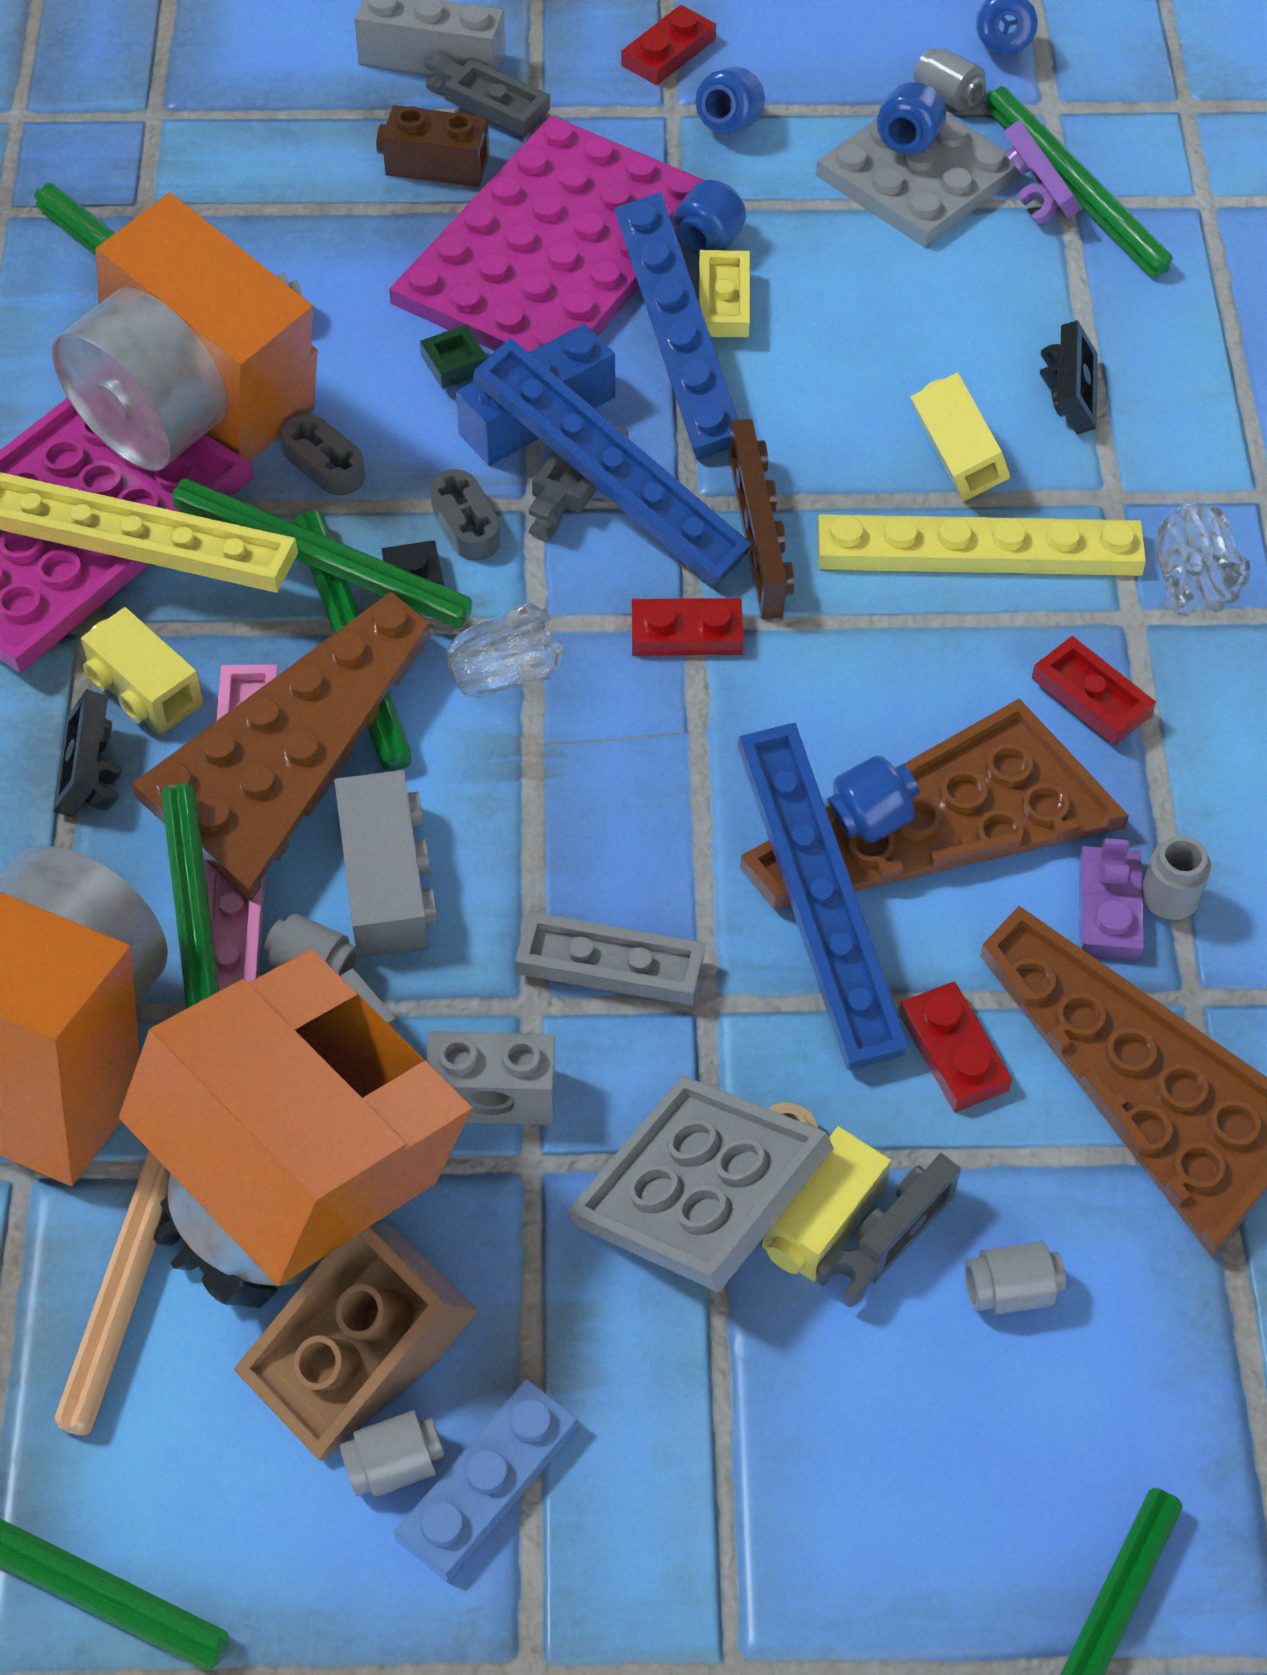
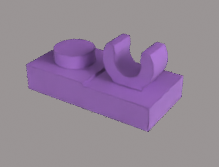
M1020 119L1007 128L1004 134L1013 146L1005 153L1022 176L1030 170L1038 182L1041 183L1029 184L1018 194L1024 205L1029 204L1035 198L1044 199L1041 209L1032 214L1037 224L1042 225L1050 221L1055 214L1056 206L1061 208L1068 220L1081 211L1082 207Z
M1105 838L1102 847L1082 846L1079 857L1080 948L1094 958L1140 961L1144 949L1141 851L1128 850L1129 840Z

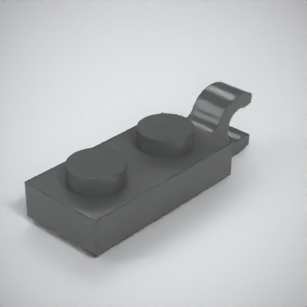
M435 53L425 63L426 69L435 72L426 82L427 89L438 95L445 94L446 101L476 115L488 117L489 121L523 137L550 110V94L472 58L462 66L442 53Z
M614 425L619 431H621L626 437H628V430ZM554 451L532 480V495L536 498L529 508V515L537 517L529 528V533L547 541L555 534L565 508L580 514L597 490L591 482Z
M940 1153L926 1169L920 1165L915 1166L899 1185L896 1191L898 1199L886 1212L879 1208L874 1210L863 1222L855 1237L859 1241L858 1249L853 1252H834L823 1259L819 1266L817 1283L823 1287L835 1274L849 1276L853 1283L844 1292L843 1303L848 1308L856 1305L863 1298L868 1284L871 1281L874 1283L878 1281L955 1196L961 1167L943 1153Z

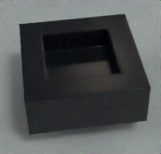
M435 540L381 548L383 561L444 586Z

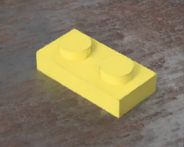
M700 250L699 304L710 337L749 338L750 251Z

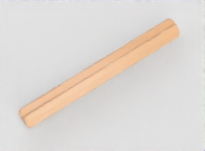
M148 1151L54 1416L58 1428L67 1433L85 1436L92 1431L156 1246V1242L153 1239L155 1232L164 1223L167 1214L160 1203L168 1195L171 1173L150 1151Z

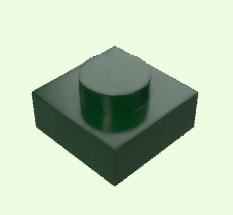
M467 324L420 341L421 356L442 389L472 379L474 370L488 358Z

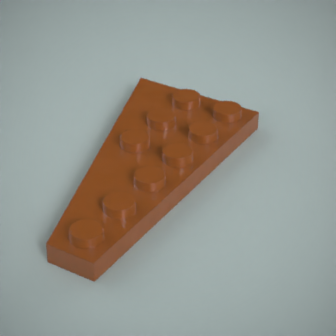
M388 593L133 782L132 787L135 798L165 824L162 790L168 785H178L180 783L192 785L196 795L203 859L252 902L262 887V877L274 860L279 862L290 845V836L302 818L310 816L353 752V743L364 726L370 727L380 712L379 704L391 686L399 684L430 638V623L394 593Z
M1020 698L904 763L913 775L920 790V794L912 798L915 807L914 819L904 827L873 843L864 842L858 836L849 839L835 819L830 806L826 807L854 891L1124 829L1129 817L1127 812ZM768 840L741 855L740 869L772 908L776 910L791 906L770 841Z
M1018 906L983 943L980 957L1213 1258L1267 1192V1077L1031 913Z

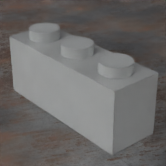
M362 0L354 18L359 65L433 76L435 72L426 69L425 63L435 53H442L462 66L472 58L500 71L506 55L504 9L446 0Z
M404 770L334 779L355 946L359 948V958L428 949L426 925L438 924L433 888L421 890L419 876L430 874L426 839L414 841L412 827L423 826L419 791L407 793Z

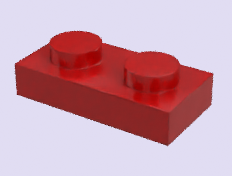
M680 4L621 50V66L657 86L716 39V23Z
M742 598L632 599V656L743 655Z
M1073 635L1034 665L1031 679L1114 746L1153 715L1156 701Z
M955 981L900 1002L898 1014L954 1113L1010 1090L1012 1082L1010 1074Z

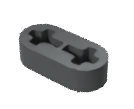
M301 414L290 418L283 425L281 433L286 458L320 488L330 494L340 496L351 494L363 485L365 472L361 451L324 419L312 414ZM314 439L316 441V446L311 443V441H313ZM330 462L336 467L331 470Z
M453 469L438 474L432 480L430 486L431 505L434 515L455 552L467 560L475 561L487 559L494 555L500 545L499 521L477 480L470 473L463 470ZM455 493L458 498H463L464 504L458 506L451 494ZM472 524L476 532L482 536L476 537L472 531L467 532L466 525Z

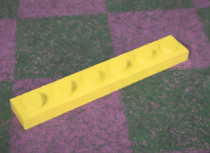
M0 472V530L275 593H278L298 555L296 538Z
M818 515V570L1142 576L1146 563L1141 520Z

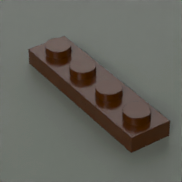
M753 419L731 421L728 458L744 536L752 543L748 556L761 619L783 618L786 595L794 594V572L792 563L783 562L781 553L785 552V530L782 520L774 521L772 512L776 511L777 498L774 480H765L764 472L768 470L765 440H757Z

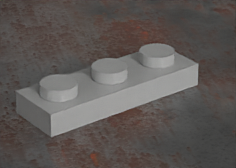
M528 911L515 959V972L518 975L693 1006L705 956V943Z

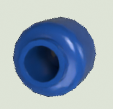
M985 0L977 12L975 26L979 39L987 49L999 55H1012L1021 52L1032 42L1037 32L1038 18L1035 7L1029 0ZM1011 15L1015 19L1008 21L1004 16ZM1000 20L1005 24L1003 32L999 29ZM1016 25L1015 30L1008 33L1009 27Z
M731 67L715 71L704 78L697 89L695 100L697 114L703 124L714 132L722 134L737 132L749 128L759 119L764 110L765 94L757 76L747 69Z
M908 82L898 86L882 104L877 115V131L882 142L890 150L901 155H915L924 152L934 143L946 121V106L942 96L933 87L923 82Z
M704 180L692 187L676 207L673 222L680 243L692 253L699 254L700 250H725L742 230L747 217L745 205L741 197L731 186L715 180Z
M874 756L838 775L833 781L834 795L828 797L827 800L835 819L849 839L858 836L864 842L873 843L913 821L915 807L912 798L919 795L920 790L905 764L902 763L894 767L883 756Z

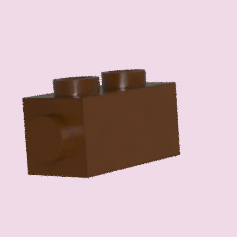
M393 105L387 124H380L376 139L377 153L384 155L385 175L480 187L490 155L488 117Z

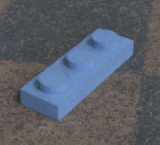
M526 1379L394 1531L396 1542L448 1583L578 1430V1418Z

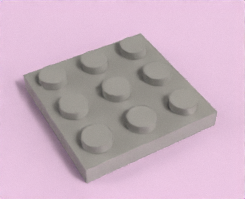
M946 113L945 124L934 143L924 152L915 155H901L890 150L879 136L877 119H875L817 161L816 176L925 248L1020 177V172L1004 149Z
M682 1075L567 1212L577 1228L719 1293L822 1165L834 1147L827 1132Z

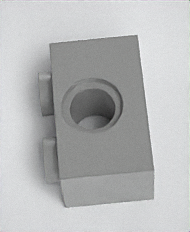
M429 1031L426 1062L473 1107L466 1123L553 1125L556 1080L554 1034Z

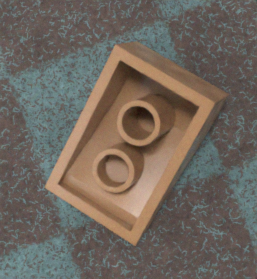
M376 1222L326 1255L233 1370L318 1460H325L339 1448V1444L346 1442L354 1435V1431L360 1430L431 1368L479 1310L394 1226Z

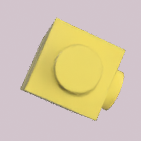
M958 372L945 379L935 380L926 385L922 391L910 396L920 424L963 502L1011 478L1002 450Z
M126 607L110 618L98 622L88 633L81 637L87 659L83 663L86 675L99 690L105 691L108 688L117 696L122 709L135 723L139 724L144 721L153 731L161 736L204 705L197 671Z
M839 1126L829 1137L834 1147L833 1151L766 1233L762 1241V1248L767 1250L768 1256L778 1267L791 1274L800 1272L813 1282L817 1280L819 1266L823 1259L841 1249L885 1191L890 1171L891 1159Z

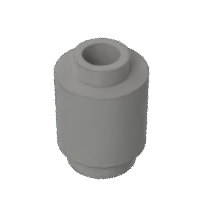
M931 48L927 50L919 59L914 71L915 82H923L933 87L942 96L944 104L959 112L966 111L970 107L977 105L986 91L984 69L944 48L939 50Z
M1174 836L1154 849L1142 884L1143 902L1152 913L1164 919L1179 920L1189 917L1197 910L1211 872V862L1204 846L1191 837Z
M297 913L290 915L285 921L278 920L272 926L265 941L264 950L269 954V966L272 969L310 949H313L339 976L352 968L355 970L359 959V948L349 944L348 936Z
M1044 1241L981 1250L978 1258L966 1259L964 1264L965 1283L973 1310L975 1312L988 1310L992 1316L1054 1306L1057 1300V1292L1064 1291L1066 1287L1062 1259L1058 1252L1050 1253Z
M415 1409L354 1431L355 1439L339 1444L344 1465L356 1497L371 1491L374 1497H378L435 1476L437 1474L433 1461L445 1457L433 1419L430 1418L419 1422Z

